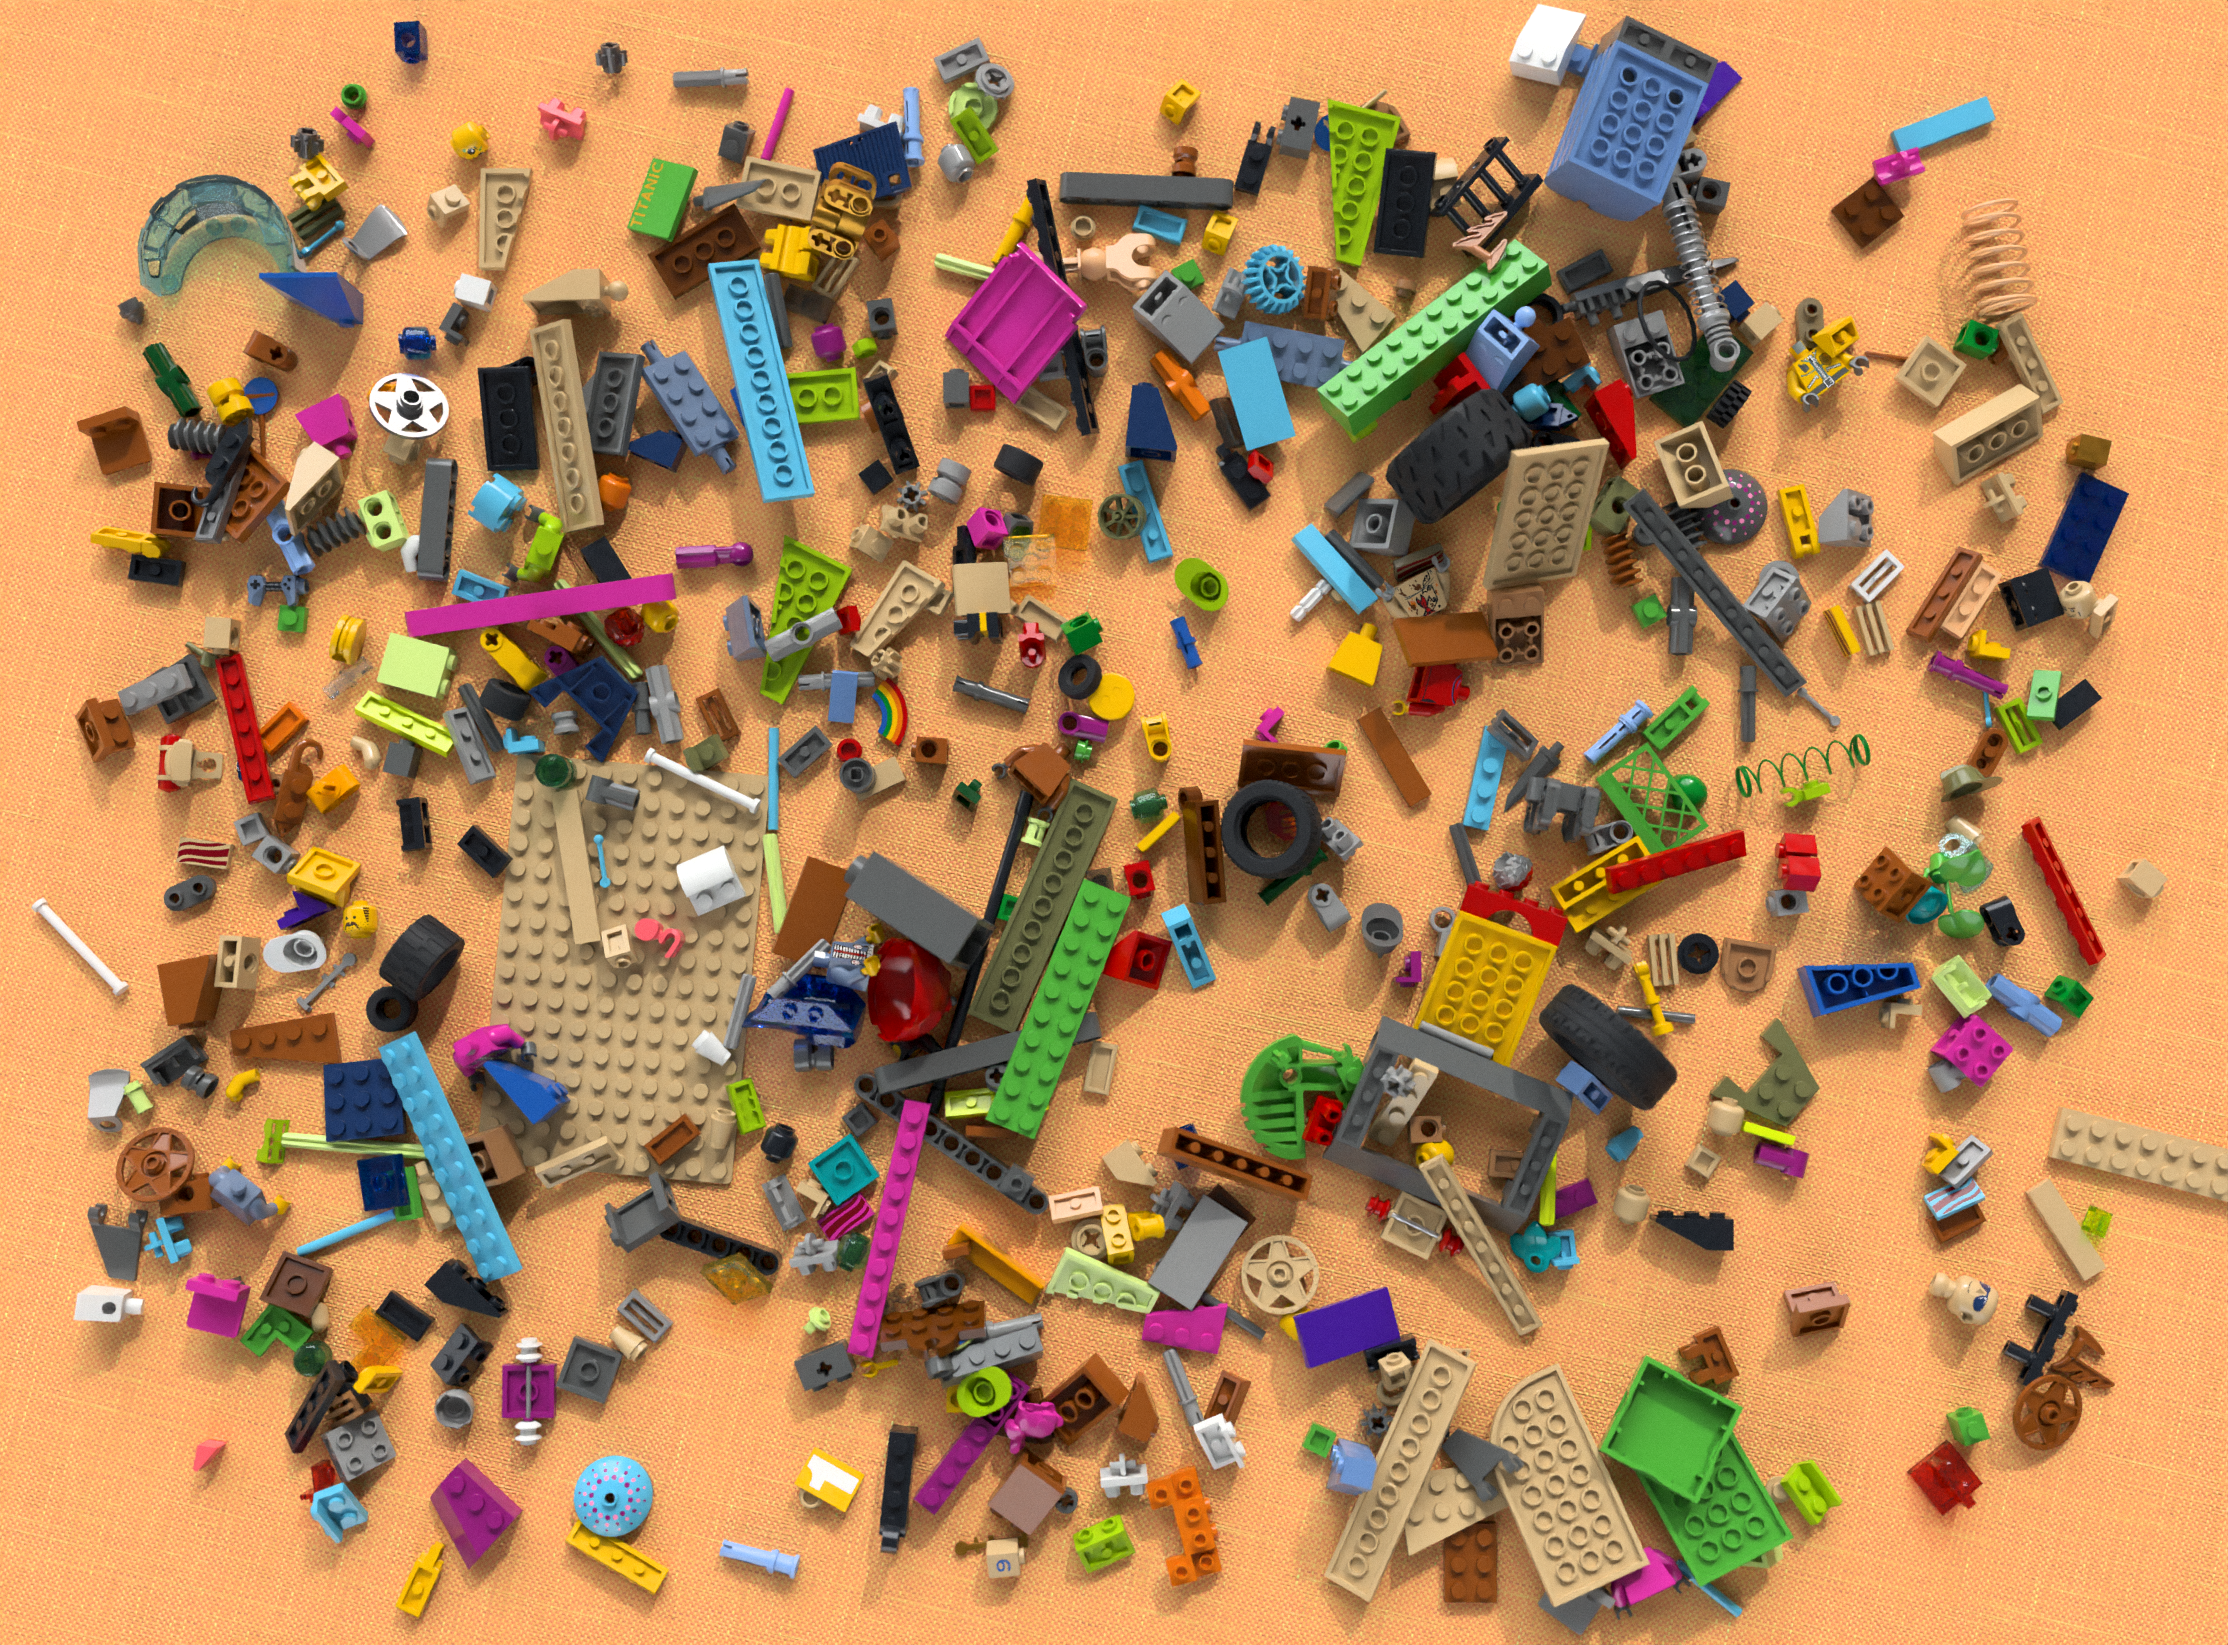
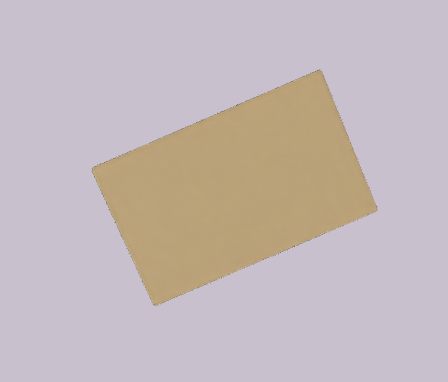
M520 754L517 757L508 854L513 860L506 867L490 1026L508 1024L513 1031L524 1038V1042H534L537 1046V1057L530 1055L529 1062L521 1059V1049L519 1048L513 1049L498 1059L502 1058L554 1080L556 1083L560 1082L567 1089V1096L570 1099L566 1105L547 1121L533 1125L485 1068L484 1078L486 1087L483 1086L479 1132L508 1123L525 1166L535 1167L607 1135L618 1150L619 1158L588 1172L648 1177L658 1171L665 1179L729 1184L732 1181L738 1126L736 1123L725 1149L713 1148L710 1146L711 1115L715 1113V1109L733 1111L725 1086L742 1080L749 1008L737 1049L726 1048L731 1055L722 1066L696 1053V1049L691 1045L704 1029L708 1033L712 1032L722 1044L724 1043L742 975L753 974L764 861L762 837L766 834L768 820V776L710 770L697 772L751 799L757 798L761 800L759 809L753 814L749 812V808L660 766L609 761L601 763L598 760ZM592 775L640 790V800L635 811H628L610 804L603 805L586 800L585 797ZM579 789L601 932L624 924L628 926L633 951L638 956V962L632 963L626 968H613L607 961L603 940L575 945L551 793ZM598 834L604 838L602 847L607 878L611 880V885L607 888H603L600 885L602 875L597 844L594 842V837ZM724 845L735 866V872L746 892V896L698 916L689 897H686L677 874V865ZM643 918L657 920L663 925V932L668 928L681 930L685 935V943L676 957H664L674 943L675 938L668 939L665 944H660L658 939L654 941L640 940L635 934L636 923ZM687 1113L702 1134L659 1166L644 1145L683 1114Z

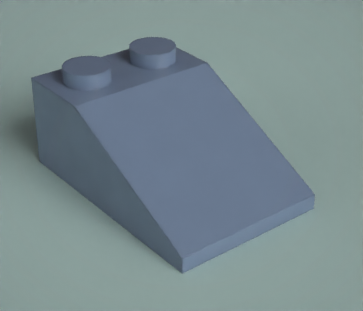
M742 596L725 608L726 616H723L724 628L726 631H729L731 639L727 641L728 652L738 662L762 658L767 655L760 607L749 596Z

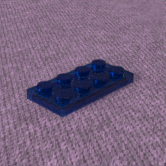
M2086 473L2078 474L2038 566L2047 567L2049 571L2071 581H2085L2089 583L2129 493Z

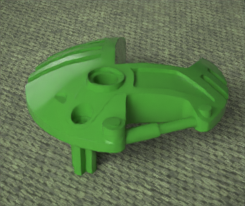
M1290 1033L1269 1044L1254 1058L1244 1075L1240 1090V1102L1245 1103V1107L1240 1108L1243 1117H1248V1120L1244 1121L1245 1126L1248 1130L1255 1132L1251 1136L1257 1143H1265L1267 1146L1263 1148L1268 1152L1288 1160L1306 1158L1305 1140L1302 1138L1305 1130L1303 1091H1334L1339 1101L1343 1103L1345 1110L1354 1092V1089L1349 1092L1344 1089L1334 1069L1340 1065L1335 1059H1303L1302 1049L1331 1056V1049L1302 1040L1294 1033ZM1345 1050L1336 1052L1338 1053V1056H1341L1344 1054ZM1292 1069V1075L1287 1079H1283L1284 1072Z

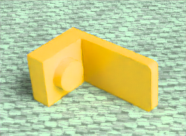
M1124 1204L1104 1206V1214L1099 1215L1106 1243L1108 1265L1112 1267L1133 1263L1134 1248Z

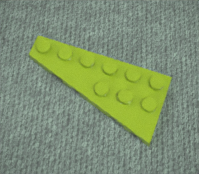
M1328 99L1336 262L1360 268L1380 198L1386 148L1393 149L1401 117Z
M784 535V547L780 560L779 579L776 585L768 640L787 631L798 622H804L832 607L834 609L854 570ZM800 630L797 636L798 640H807L810 635L809 630ZM816 642L811 647L802 648L777 662H773L767 651L760 694L784 705Z

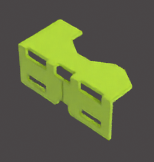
M267 1118L264 1124V1144L261 1149H257L256 1160L264 1163H284L286 1147H283L281 1142L269 1144L270 1138H273V1141L282 1140V1135L288 1132L290 1120ZM273 1124H275L274 1134H272ZM283 1124H285L284 1133H282ZM269 1149H272L271 1158L268 1159ZM279 1150H282L281 1159H278Z

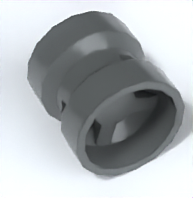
M193 1065L183 1076L180 1086L188 1091L193 1090L198 1097L206 1099L217 1087L219 1077L212 1073L207 1074L202 1067Z

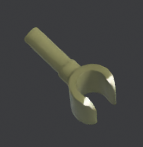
M190 641L186 643L185 646L202 656L199 664L215 669V659H218L217 655L200 649Z

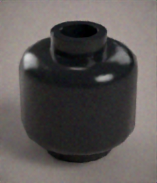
M777 1123L776 1126H770L767 1129L760 1148L766 1154L765 1159L780 1164L781 1160L788 1161L791 1159L799 1139L795 1134V1129L788 1125Z

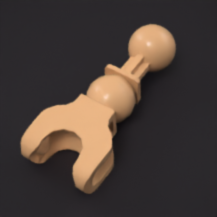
M1127 234L1117 244L1106 246V253L1098 248H1090L1081 254V249L1077 248V257L1063 258L1065 272L1078 273L1079 281H1082V276L1088 280L1095 281L1102 279L1107 274V281H1117L1122 287L1130 291L1149 289L1157 280L1154 269L1135 263L1139 258L1151 256L1155 250V239L1149 234ZM1036 251L1034 254L1044 263L1043 255Z

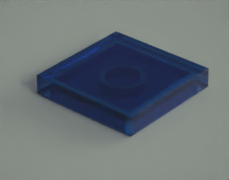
M402 1153L357 1160L364 1211L410 1204Z

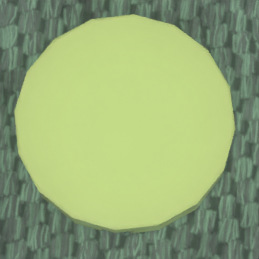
M976 82L961 85L957 91L955 90L951 94L948 103L950 118L952 119L971 105L986 130H989L996 122L998 116V101L994 100L990 95L985 97L984 91L977 90L978 84Z

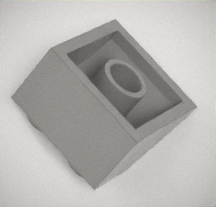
M1359 498L1350 545L1355 550L1383 556L1404 557L1408 553L1415 516L1400 499Z

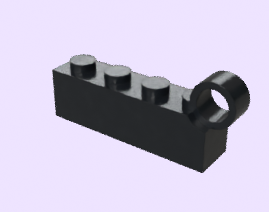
M893 1424L889 1432L879 1535H882L881 1553L897 1555L900 1537L905 1538L907 1533L918 1427Z

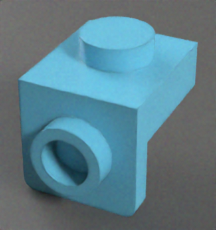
M1573 1229L1546 1232L1547 1237L1559 1236L1561 1238V1251L1557 1257L1550 1260L1553 1266H1557L1559 1270L1572 1269L1573 1264L1580 1263V1259L1576 1255Z

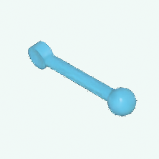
M341 220L336 221L332 229L309 247L303 248L300 252L303 257L310 256L312 251L338 230H343L345 228L344 222Z
M1983 692L1986 728H1992L1989 694Z
M598 834L594 837V842L597 844L602 875L600 885L603 888H607L611 885V880L607 878L602 847L604 838Z

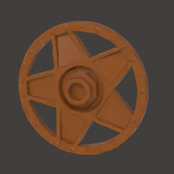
M158 1127L140 1133L125 1146L118 1158L116 1180L120 1189L129 1198L142 1203H155L171 1197L186 1184L192 1174L195 1163L194 1148L184 1134L172 1128ZM157 1135L149 1148L136 1146L146 1138ZM173 1136H176L183 1142L187 1152L172 1151ZM127 1159L135 1169L124 1181L123 1171ZM185 1168L181 1178L172 1187V1173ZM150 1185L157 1195L141 1196L134 1193Z
M2055 1374L2041 1376L2029 1383L2020 1393L2013 1410V1427L2017 1437L2025 1445L2036 1450H2049L2063 1444L2074 1433L2081 1419L2082 1398L2078 1388L2069 1379ZM2053 1382L2044 1394L2035 1390L2045 1383ZM2068 1388L2073 1394L2075 1405L2065 1402ZM2024 1403H2026L2029 1413L2021 1421V1412ZM2070 1422L2066 1430L2059 1435L2060 1424ZM2039 1432L2043 1443L2032 1442L2026 1437Z

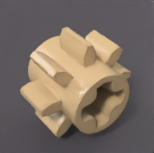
M890 647L886 651L879 649L871 658V664L874 666L871 671L883 680H886L888 676L894 678L902 670V662L900 661L902 656Z

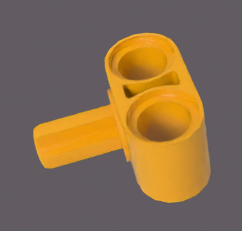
M342 764L330 771L321 780L316 781L306 792V795L322 814H327L361 787V784L348 767Z

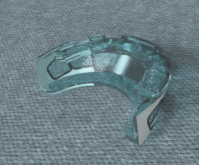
M203 175L177 184L175 186L176 189L164 198L161 196L152 206L145 227H141L137 254L140 285L157 296L173 295L179 292L183 286L185 272L193 257L208 244L224 238H244L260 244L273 256L281 273L307 272L302 254L278 205L257 186L233 176Z

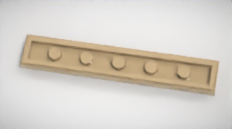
M579 789L551 793L575 945L602 941Z

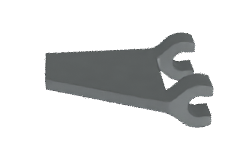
M96 1203L95 1207L90 1206L87 1214L108 1276L110 1278L136 1281L142 1233L147 1222L148 1211L137 1209L136 1213H130L128 1218L130 1228L103 1224L108 1210L107 1204Z
M1456 1429L1441 1446L1473 1484L1478 1497L1483 1502H1486L1488 1499L1492 1501L1499 1494L1494 1486L1485 1481V1478L1500 1461H1502L1503 1467L1509 1474H1512L1514 1471L1519 1472L1525 1465L1512 1452L1462 1429Z

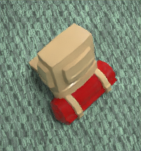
M175 734L161 737V743L158 747V750H160L159 775L156 777L158 789L171 793L180 790L181 786H189L191 781L196 778L220 779L222 777L223 755L221 753L199 752L195 749L192 740L183 739ZM205 758H212L217 766L213 772L207 773L197 767V762H202Z

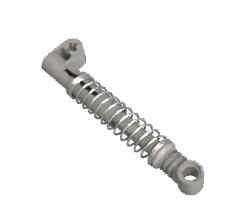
M1691 148L1681 151L1662 198L1664 203L1662 213L1664 217L1668 218L1666 224L1671 226L1669 233L1674 236L1671 242L1676 243L1677 246L1674 248V251L1679 252L1677 260L1682 261L1680 269L1688 270L1683 274L1682 278L1691 279L1685 284V287L1694 288L1688 293V296H1697L1691 302V305H1700V307L1694 310V314L1701 315L1696 323L1699 330L1705 334L1710 352V365L1716 371L1727 372L1734 366L1740 353V346L1733 339L1729 327L1730 313L1727 310V305L1723 303L1725 296L1720 294L1722 287L1717 285L1719 278L1715 276L1716 269L1712 267L1713 260L1709 258L1710 250L1706 249L1708 242L1703 240L1705 233L1700 231L1702 224L1698 222L1699 215L1695 213L1697 210L1695 201L1688 194L1686 185L1698 181L1707 163L1705 152L1701 149ZM1708 260L1711 261L1710 266H1706L1705 264ZM1710 268L1714 270L1713 275L1708 273ZM1690 272L1691 276L1685 277V275ZM1716 278V284H1712L1710 279ZM1714 287L1719 288L1718 293H1714ZM1718 295L1722 297L1721 302H1717L1716 297ZM1725 352L1730 358H1723L1719 353Z

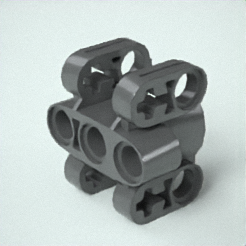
M1529 777L1525 801L1528 804L1523 831L1532 835H1540V831H1548L1553 817L1558 812L1564 814L1561 832L1565 843L1580 841L1581 835L1589 837L1594 826L1595 817L1598 816L1602 793L1597 788L1568 784L1549 777L1546 779Z

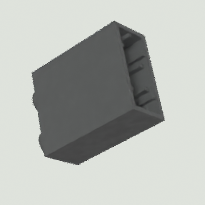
M875 851L872 852L868 859L863 855H859L851 863L844 876V881L851 885L844 896L950 965L970 970L996 929V926L919 876Z

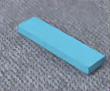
M1987 96L1895 130L1890 135L1897 153L1918 147L1920 150L1992 123L1996 118Z
M1142 459L1119 466L1118 470L1126 494L1137 497L1146 509L1147 521L1139 535L1148 563L1172 557L1173 552ZM1134 505L1131 508L1132 513L1138 514L1137 509Z
M1312 523L1293 536L1291 541L1358 615L1378 600L1375 593Z

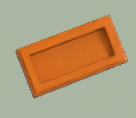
M289 701L260 729L264 748L270 755H274L310 720L293 702Z

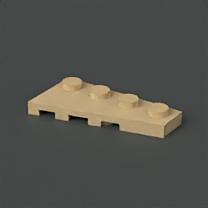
M481 168L479 268L482 271H507L533 176L531 168Z
M903 560L849 646L871 659L877 650L883 649L946 585Z

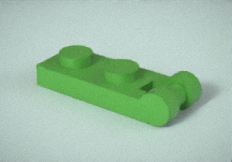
M1693 685L1688 687L1640 733L1658 752L1709 706L1710 702L1706 698L1702 699L1697 693L1698 690ZM1688 700L1695 705L1692 710L1685 704Z

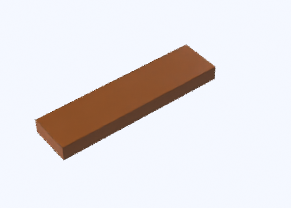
M1958 546L1906 629L1907 635L1931 643L1983 560L1981 553Z
M1378 707L1357 720L1408 807L1430 796L1432 793L1382 709Z

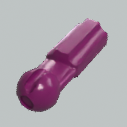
M737 542L727 547L702 545L676 547L675 550L678 569L716 567L718 564L728 563L743 567L751 563L754 557L752 547L745 542Z

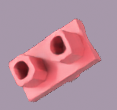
M554 97L548 104L543 102L539 104L538 111L541 113L540 124L543 125V129L549 131V139L557 141L560 136L565 138L571 136L580 141L583 140L585 136L584 125L587 120L585 110L576 107L573 108L570 114L564 112L565 104Z

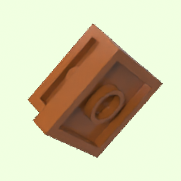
M93 698L84 702L75 719L93 763L104 761L109 754L132 749L136 746L118 698L98 703L97 698Z
M1835 1281L1784 1291L1783 1297L1792 1317L1790 1331L1793 1338L1844 1328L1851 1302L1847 1294L1840 1295Z

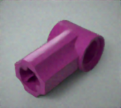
M1072 711L1065 712L1060 716L1058 729L1063 735L1105 743L1109 721L1079 715ZM1067 717H1071L1076 721V728L1071 731L1066 730L1062 725V721Z
M1759 1141L1754 1150L1753 1162L1778 1169L1780 1172L1803 1178L1810 1154L1789 1147L1785 1149Z

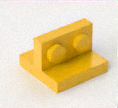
M313 846L287 874V883L295 885L297 891L344 908L349 901L350 883L359 874L361 864Z

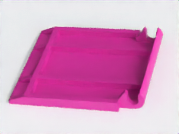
M1023 242L1017 244L1019 249L1016 253H1011L1008 257H1004L954 319L945 334L1013 404L1019 401L1078 329L1079 326L1076 322L1087 309V305Z

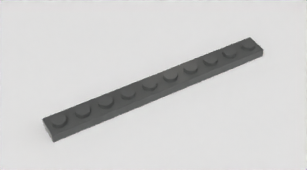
M1644 487L1623 503L1622 506L1785 698L1807 683V679Z

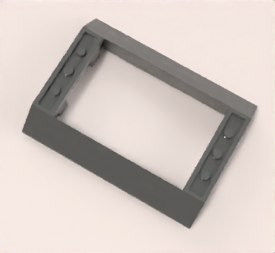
M1382 1015L1362 1061L1364 1065L1363 1071L1346 1110L1341 1111L1340 1121L1336 1123L1332 1132L1333 1139L1331 1144L1326 1146L1322 1158L1442 1207L1420 1169L1361 1145L1384 1093V1083L1381 1082V1078L1386 1074V1070L1390 1066L1395 1067L1400 1054L1411 1059L1417 1058L1439 1068L1438 1070L1539 1111L1537 1118L1534 1117L1528 1130L1532 1137L1513 1180L1508 1178L1502 1190L1504 1195L1500 1204L1498 1201L1463 1187L1485 1225L1513 1236L1527 1220L1569 1124L1573 1094Z

